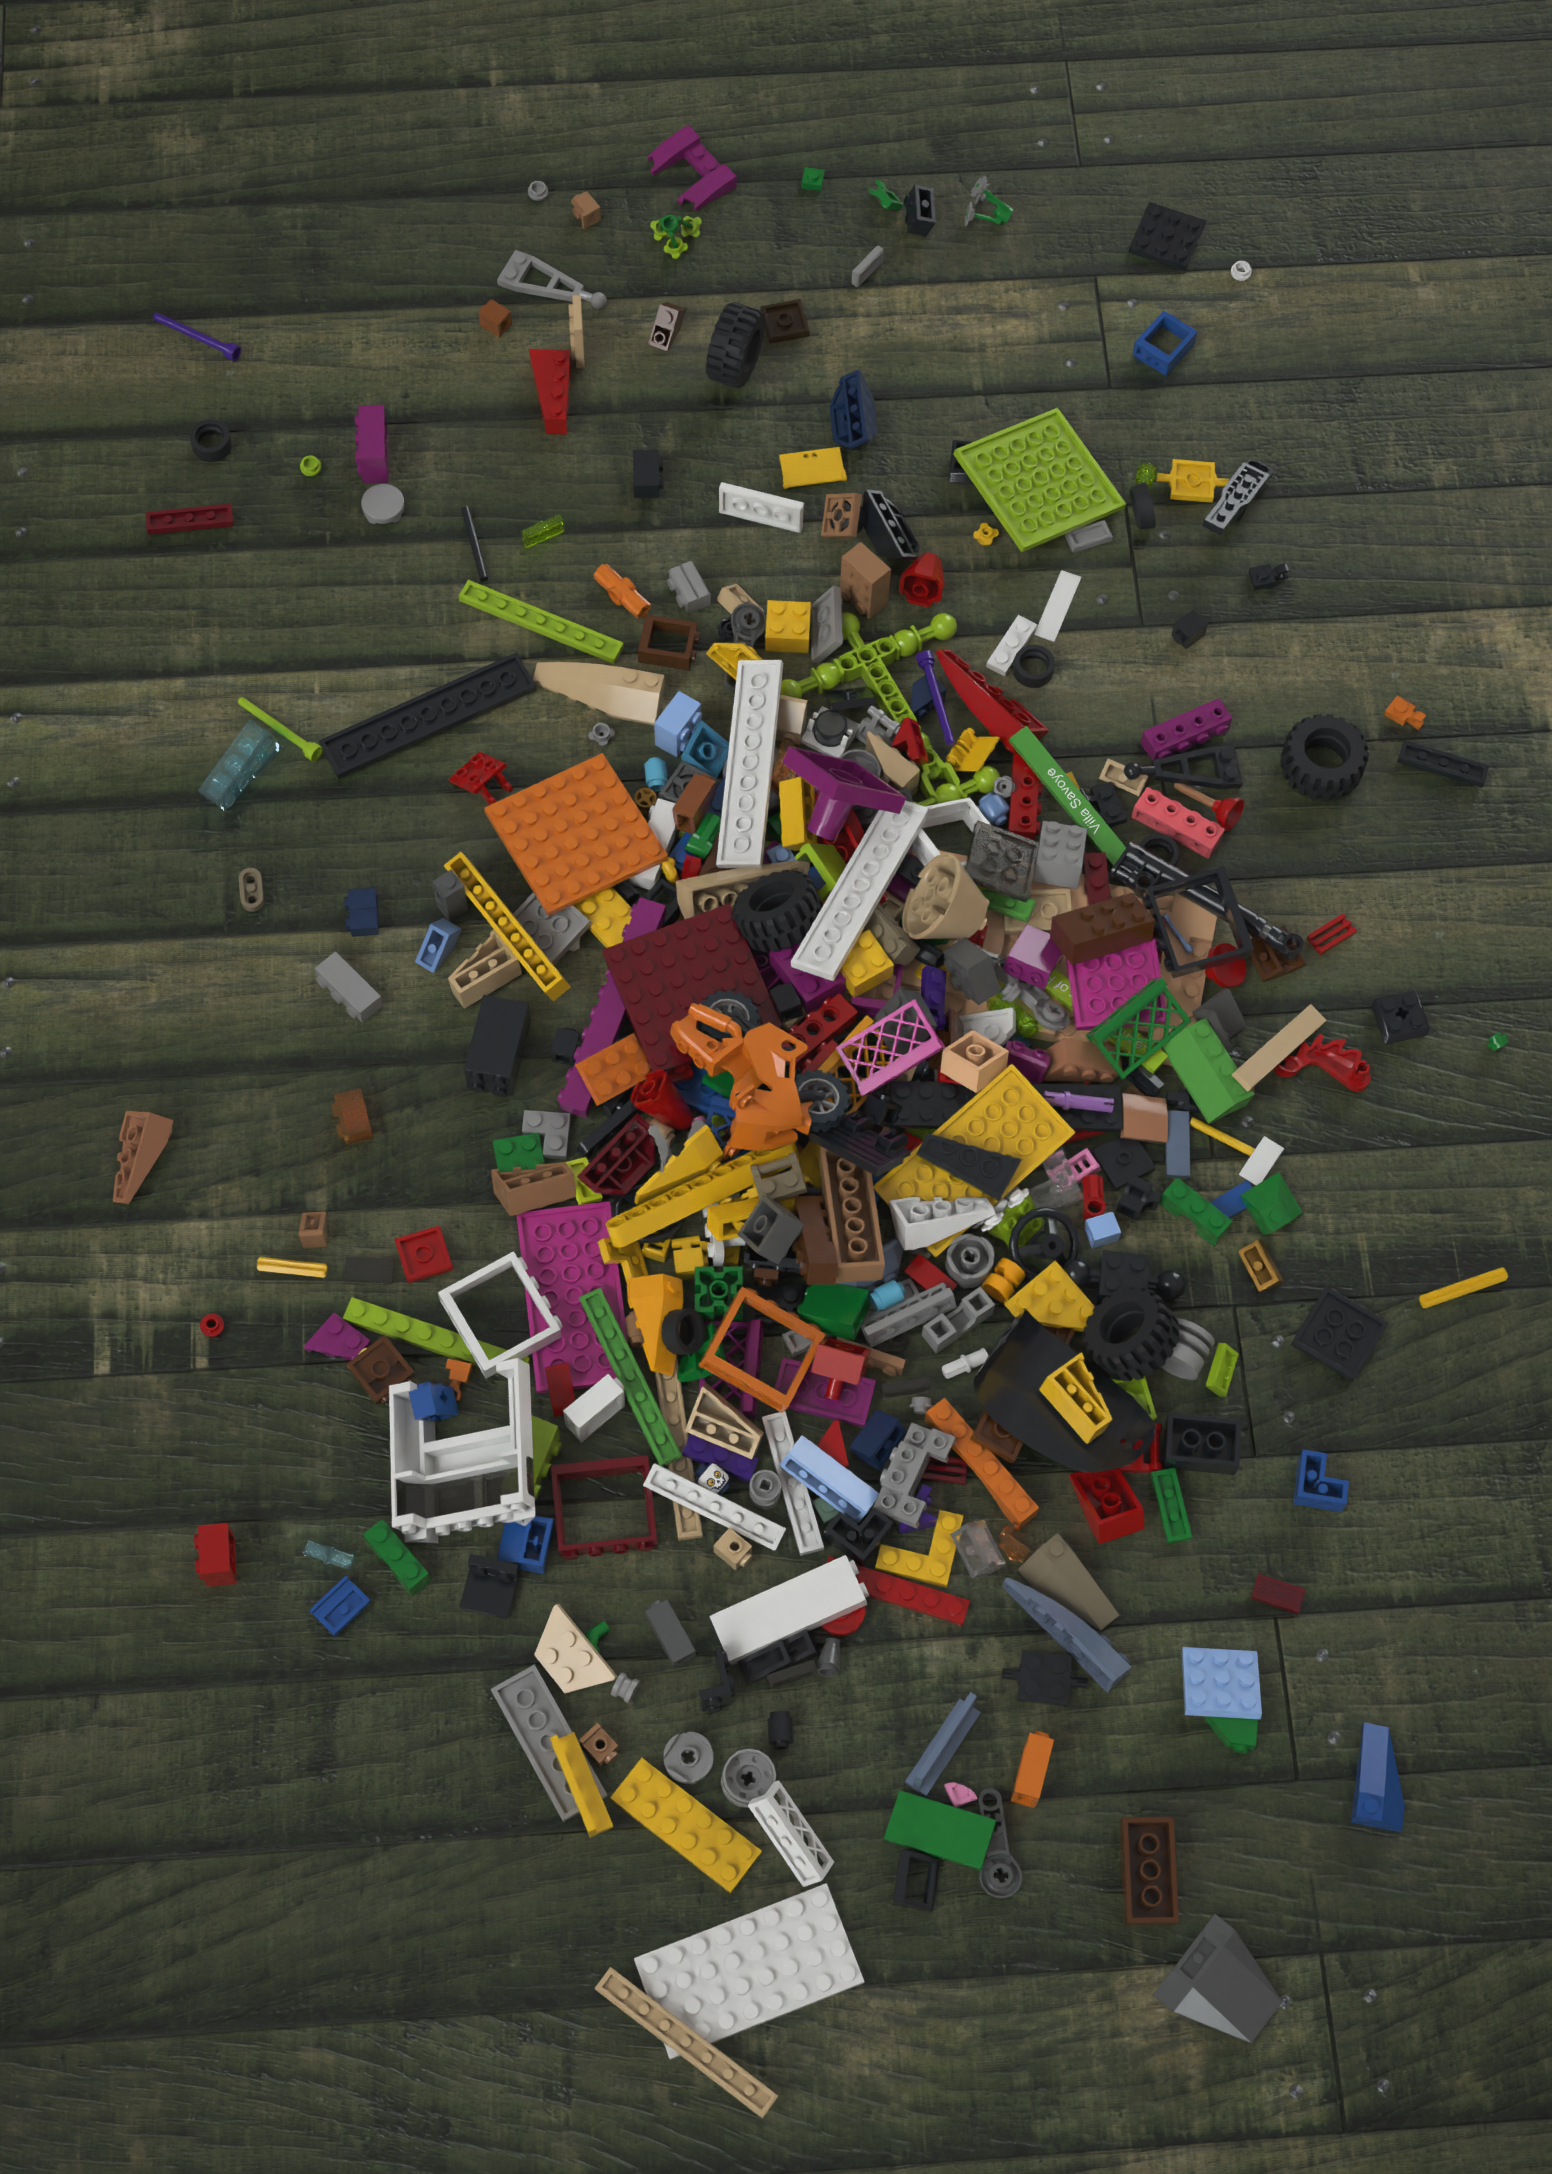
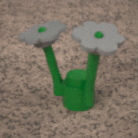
M986 176L977 180L971 190V196L974 197L976 194H979L975 204L985 199L994 204L995 208L992 214L995 215V218L975 213V209L972 208V202H970L965 213L964 226H967L968 221H972L973 218L1000 225L1001 221L1007 223L1013 212V208L1003 203L988 190L990 184H986Z

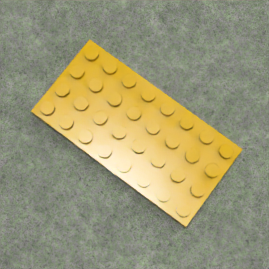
M1011 1064L932 1135L954 1140L961 1144L976 1146L983 1150L1001 1153L1012 1158L1022 1159L1001 1196V1200L1076 1132L1017 1068ZM921 1144L911 1152L910 1156L903 1159L901 1165L893 1168L873 1186L874 1191L889 1208V1201L908 1197H920V1201H934V1197H942L944 1201H955L958 1197L987 1198L992 1207L998 1203L997 1200L916 1156ZM970 1227L927 1246V1250L935 1258L938 1257L950 1246L956 1237L962 1235Z

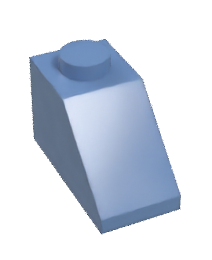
M444 918L431 923L415 963L435 973L454 949L462 929Z

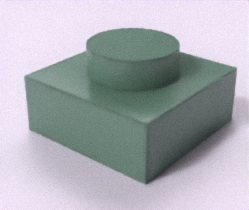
M821 1497L812 1502L813 1508L824 1525L832 1521L839 1513L837 1509Z

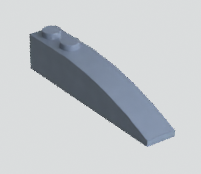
M1008 1577L1004 1580L1002 1587L1107 1693L1129 1673L1131 1669L1129 1659L1123 1653H1117L1111 1647L1112 1643L1105 1635H1099L1077 1615L1033 1588Z

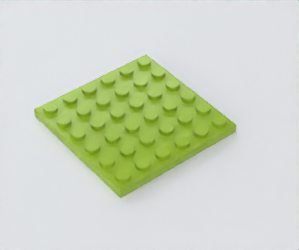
M1058 408L957 448L953 454L1021 552L1123 510L1126 506L1123 498Z

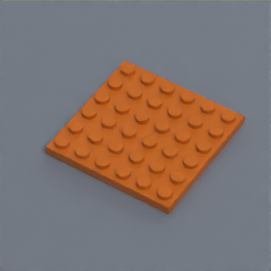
M603 753L484 808V813L548 916L556 914L668 860V854Z

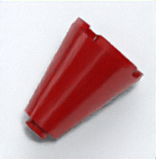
M656 1069L654 1074L652 1071L646 1074L647 1080L643 1084L638 1082L632 1091L631 1102L637 1109L676 1130L687 1129L692 1123L693 1113L668 1073L662 1069Z

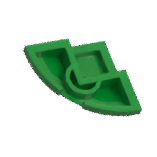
M710 1323L705 1327V1340L698 1352L682 1356L677 1373V1380L679 1382L693 1381L713 1375L698 1365L717 1331L715 1324ZM721 1342L714 1355L726 1361Z

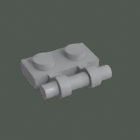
M872 705L867 713L873 716L872 720L868 717L862 719L855 737L866 745L867 732L870 731L872 734L880 736L885 744L891 747L895 739L894 736L895 734L897 735L901 724L896 720L892 721L883 710H878ZM880 723H882L885 727L888 728L887 731H885L879 726Z

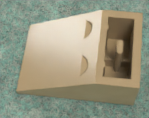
M868 731L865 750L873 754L879 761L881 767L880 779L897 791L908 788L913 797L918 791L920 774L918 766L913 761L905 759L897 749L885 744L880 736Z

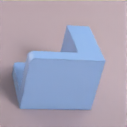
M1113 1212L1086 1219L1084 1230L1092 1249L1119 1240L1121 1231Z

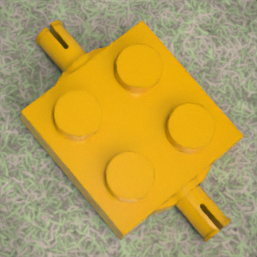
M1173 459L1170 474L1157 473L1156 482L1169 483L1171 488L1170 499L1213 503L1216 486L1225 487L1229 482V479L1217 478L1215 462Z

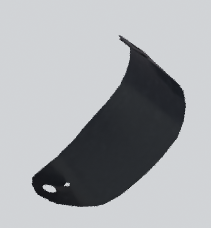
M1023 1308L1000 1336L975 1376L973 1382L975 1394L982 1407L996 1423L1014 1437L1044 1456L1072 1469L1089 1473L1101 1472L1128 1466L1136 1461L1155 1438L1154 1432L1156 1427L1151 1417L1133 1396L1084 1358L1083 1362L1088 1372H1091L1094 1378L1093 1383L1098 1393H1101L1113 1419L1101 1435L1086 1444L1039 1390L1047 1376L1073 1359L1078 1353L1051 1334L1026 1308ZM1126 1439V1442L1121 1444L1120 1441ZM1144 1439L1142 1446L1135 1450L1132 1449L1137 1441Z

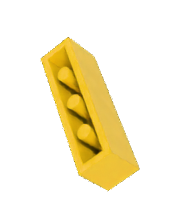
M795 1196L778 1201V1203L785 1206L793 1214ZM759 1197L707 1207V1229L718 1241L740 1237L737 1234L759 1202Z

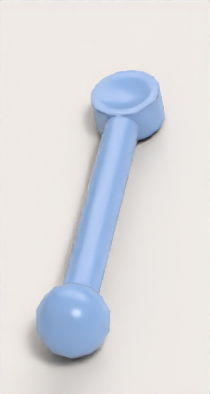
M1168 914L1163 915L1162 918L1166 919V924H1168L1183 944L1185 952L1191 953L1193 950L1192 945L1185 941L1171 922Z

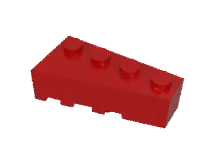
M529 349L530 366L546 434L567 435L572 366L571 351Z

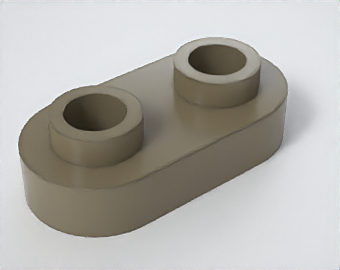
M246 868L239 874L240 900L245 910L255 912L261 909L264 904L262 877L257 869ZM254 880V883L249 884L248 881ZM251 900H256L253 904L249 903Z

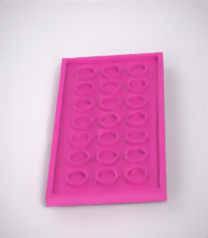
M610 1201L528 1211L517 1215L521 1257L528 1268L525 1271L529 1278L531 1276L535 1278L539 1285L538 1293L541 1297L545 1295L551 1306L549 1309L552 1316L557 1315L563 1326L560 1328L561 1338L532 1353L537 1394L549 1393L544 1367L568 1363L573 1390L591 1388L607 1374L612 1379L617 1378L579 1301V1297L601 1287L628 1343L618 1264H604L598 1241L601 1239L610 1238L605 1225L612 1218ZM525 1288L531 1338L548 1329L549 1326Z

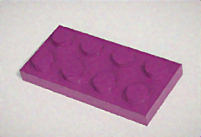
M783 1357L774 1389L785 1395L802 1362ZM810 1364L787 1409L834 1421L839 1420L842 1423L864 1428L876 1380L863 1378L858 1385L843 1382L840 1399L833 1400L825 1397L830 1377L811 1372L813 1365Z

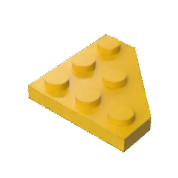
M1056 1260L1004 1303L1015 1318L1023 1308H1026L1042 1326L1073 1328L1076 1331L1082 1332L1084 1327L1087 1326L1086 1321L1088 1317L1092 1316L1093 1309L1095 1308Z

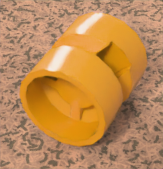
M1001 1258L993 1269L994 1273L988 1275L982 1287L992 1298L1001 1303H1006L1014 1294V1288L1019 1287L1025 1279L1026 1274L1013 1261Z

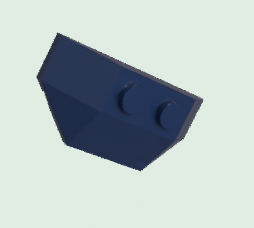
M859 369L840 378V385L835 391L830 404L833 441L850 449L870 441L878 433L874 398Z

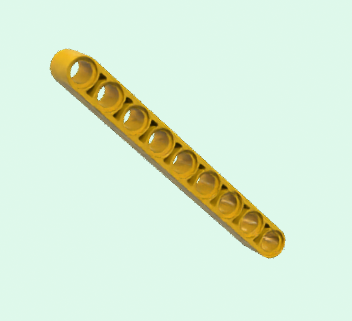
M793 1142L774 1149L750 1151L609 1219L605 1225L613 1246L617 1248L627 1246L755 1184L750 1169L751 1165L757 1164L759 1166L789 1156V1153L796 1152L800 1161L796 1143ZM792 1165L762 1174L761 1177L762 1179L768 1178Z

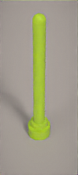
M244 697L238 699L240 706L303 749L305 757L310 761L315 762L320 758L323 749L316 742L305 741Z

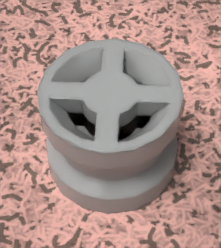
M621 1672L612 1688L611 1695L614 1697L620 1696L624 1699V1702L629 1704L639 1687L640 1681L637 1679L631 1680L627 1677V1674Z

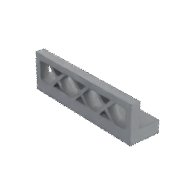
M941 1283L865 1319L860 1330L869 1346L874 1347L939 1316L941 1313L956 1308L954 1294L950 1288H946L945 1284Z

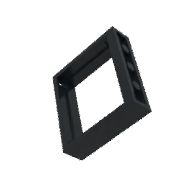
M1224 866L1146 888L1142 902L1146 910H1149L1150 915L1155 919L1154 930H1156L1158 935L1157 945L1159 950L1164 952L1166 958L1164 959L1167 972H1171L1172 978L1247 958L1253 953L1254 947ZM1215 883L1238 949L1179 966L1156 899Z

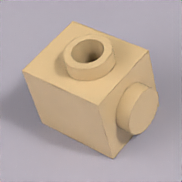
M729 1528L714 1544V1553L734 1570H737L740 1566L745 1567L751 1560L752 1546L734 1530Z

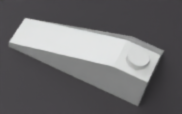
M908 1197L889 1201L896 1237L904 1250L927 1247L995 1215V1210L987 1198L958 1197L955 1201H944L942 1197H934V1201H920V1197Z

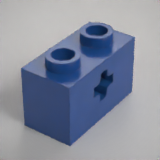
M431 1382L417 1385L416 1390L409 1391L415 1420L439 1422L459 1415L453 1387L443 1386V1383L431 1385Z

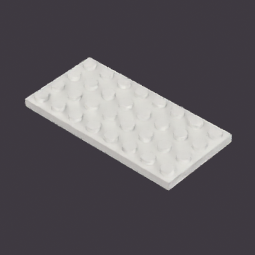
M827 1883L634 1958L646 1995L710 2044L864 1983ZM664 2043L670 2060L680 2056Z

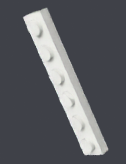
M786 1412L763 1416L762 1423L775 1469L781 1481V1490L799 1554L802 1556L824 1550L807 1487L779 1466L795 1445Z
M656 1463L653 1464L643 1486L774 1551L786 1530L785 1527Z

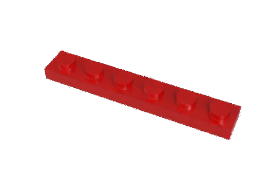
M828 1556L826 1563H829L837 1558ZM856 1565L859 1574L855 1575L859 1584L864 1582L869 1597L963 1626L970 1600Z

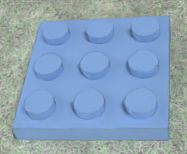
M1182 1648L1185 1715L1261 1719L1262 1708L1257 1651Z

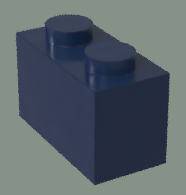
M877 1409L849 1447L859 1461L880 1470L891 1455L894 1447L898 1446L907 1431L899 1419Z

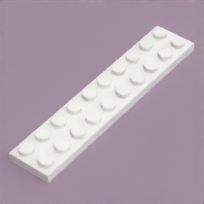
M782 660L738 661L716 861L718 868H762L783 672Z
M905 800L900 814L883 810L878 811L792 958L791 967L831 981L835 980L927 819L929 808Z

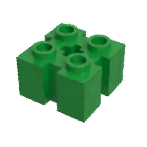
M743 1266L723 1267V1272H714V1267H695V1311L701 1315L703 1321H714V1316H725L736 1293L743 1287ZM721 1292L722 1295L717 1296L716 1293ZM743 1302L732 1321H743Z

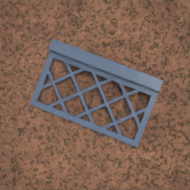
M970 1692L965 1701L958 1700L905 1781L906 1785L925 1798L981 1713L974 1708L977 1696Z

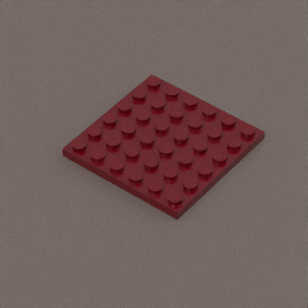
M730 903L602 950L605 962L653 1074L656 1069H662L667 1072L693 1062V1058L688 1053L684 1054L677 1048L676 1042L670 1034L672 1023L675 1021L680 1022L688 1016L692 1003L699 1005L703 1000H706L708 995H714L717 991L726 992L731 990L736 994L738 992L742 993L743 997L746 999L750 998L753 1006L756 1005L758 1009L757 1014L760 1016L758 1027L770 1022L782 1029V1023L747 941L739 931L733 918V909Z

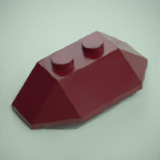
M637 1113L577 1177L594 1193L624 1196L655 1163L654 1137L648 1132L651 1125Z

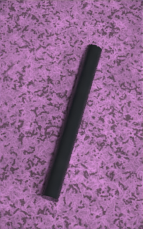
M465 506L461 508L478 575L480 581L484 582L488 580V575L470 508Z

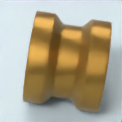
M642 788L635 794V804L643 816H648L651 806L656 804L657 796L652 789Z

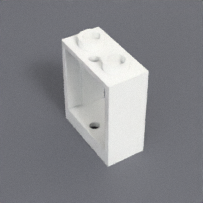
M607 1374L563 1410L565 1426L581 1443L625 1407V1394L623 1391L625 1388L617 1378L612 1379Z

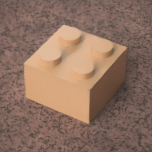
M972 1030L943 1049L940 1072L977 1093L1007 1068L1009 1051Z

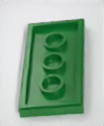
M899 1790L884 1840L982 1871L997 1821Z

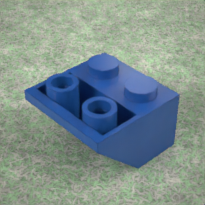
M535 1516L526 1526L517 1522L505 1523L497 1560L518 1564L519 1570L544 1574L554 1532L553 1519Z

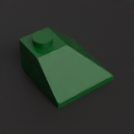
M1279 1172L1239 1195L1263 1236L1274 1232L1303 1213Z

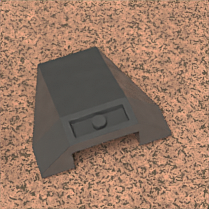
M1216 1914L1212 1916L1172 1971L1153 1993V1996L1173 2013L1250 2044L1282 2003L1280 1997L1237 1932Z

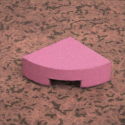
M955 1782L944 1784L952 1807L959 1808L978 1799L975 1793L964 1785Z

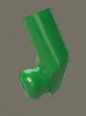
M602 1621L585 1633V1637L598 1653L600 1651L597 1646L598 1640L610 1632V1629L606 1622Z

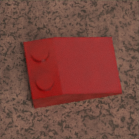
M1119 1468L1090 1473L1078 1471L1069 1474V1479L1089 1528L1099 1544L1144 1530V1509Z

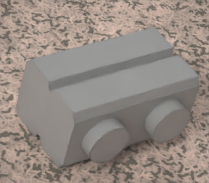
M692 561L669 570L667 583L671 591L675 590L677 594L676 600L680 608L684 607L686 612L690 614L711 604V594Z

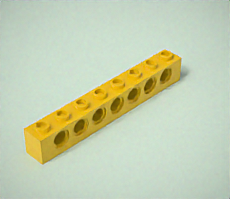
M459 852L448 861L444 867L447 871L452 869L465 887L466 895L545 994L554 1002L571 988L472 862L462 852Z

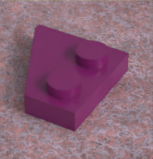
M333 1313L304 1345V1349L311 1353L315 1351L325 1353L326 1356H340L346 1360H352L361 1350L369 1347L371 1342L336 1313Z

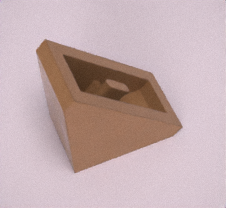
M326 1212L302 1213L299 1238L303 1248L327 1247Z

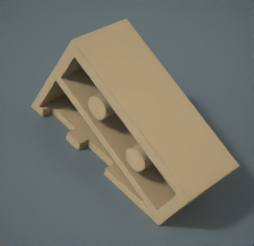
M493 929L490 937L484 944L480 943L470 959L466 958L448 980L453 995L465 1009L480 1000L483 995L490 994L520 976L522 971L517 957Z

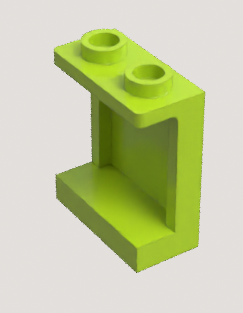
M806 843L800 848V852L795 858L797 861L812 862L826 882L818 891V894L822 900H827L847 865L834 845Z

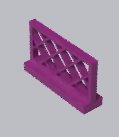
M751 1319V1322H731L728 1328L730 1330L726 1332L721 1342L723 1343L729 1337L736 1346L725 1353L726 1360L739 1369L743 1367L744 1372L760 1380L764 1326L761 1320ZM706 1321L705 1327L713 1323L718 1328L721 1321ZM738 1329H747V1336L738 1343L732 1334ZM740 1349L745 1354L744 1360L736 1365L729 1357ZM706 1377L700 1379L698 1396L702 1386L706 1383ZM720 1379L712 1386L716 1390L725 1382L732 1391L724 1398L728 1401L736 1394L740 1399V1409L737 1410L748 1419H756L758 1399L737 1387L734 1388L723 1379Z

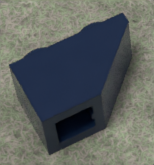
M926 674L915 681L912 687L910 709L916 720L924 719L935 708ZM936 679L944 704L947 689Z

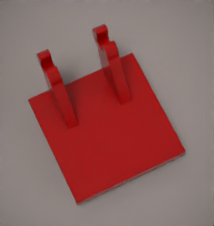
M482 752L472 756L469 762L448 779L450 783L475 795L479 792L489 805L497 802L484 785L492 777L495 778L505 791L509 793L513 791L512 786L501 773L507 765Z

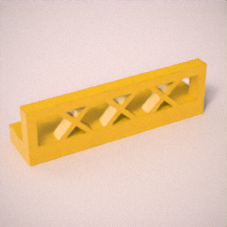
M570 1733L559 1739L557 1735L550 1737L551 1745L589 1837L613 1828L575 1733Z

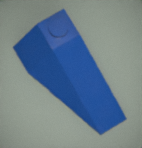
M1364 1722L1351 1822L1402 1832L1405 1805L1389 1727Z

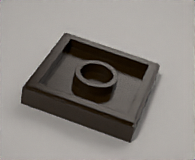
M801 299L760 306V310L765 315V329L770 344L810 336Z

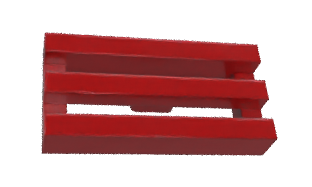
M1344 913L1307 936V940L1320 956L1356 934L1357 929L1351 926L1352 923L1349 920L1345 919ZM1342 923V925L1338 926V927L1335 928L1334 930H1332V931H1330L1329 933L1325 934V935L1322 936L1321 938L1317 939L1316 941L1314 940V939H1316L1317 937H1319V936H1321L1322 934H1324L1325 932H1327V931H1329L1330 929H1332L1333 927H1335V926H1337L1338 924ZM1344 929L1347 930V932L1343 933L1342 935L1327 943L1323 947L1319 946L1320 944L1332 938Z

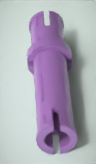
M1043 1091L1042 1095L1051 1106L1062 1107L1064 1110L1076 1108L1112 1113L1114 1107L1111 1105L1114 1103L1113 1098L1075 1095L1068 1091H1064V1093Z

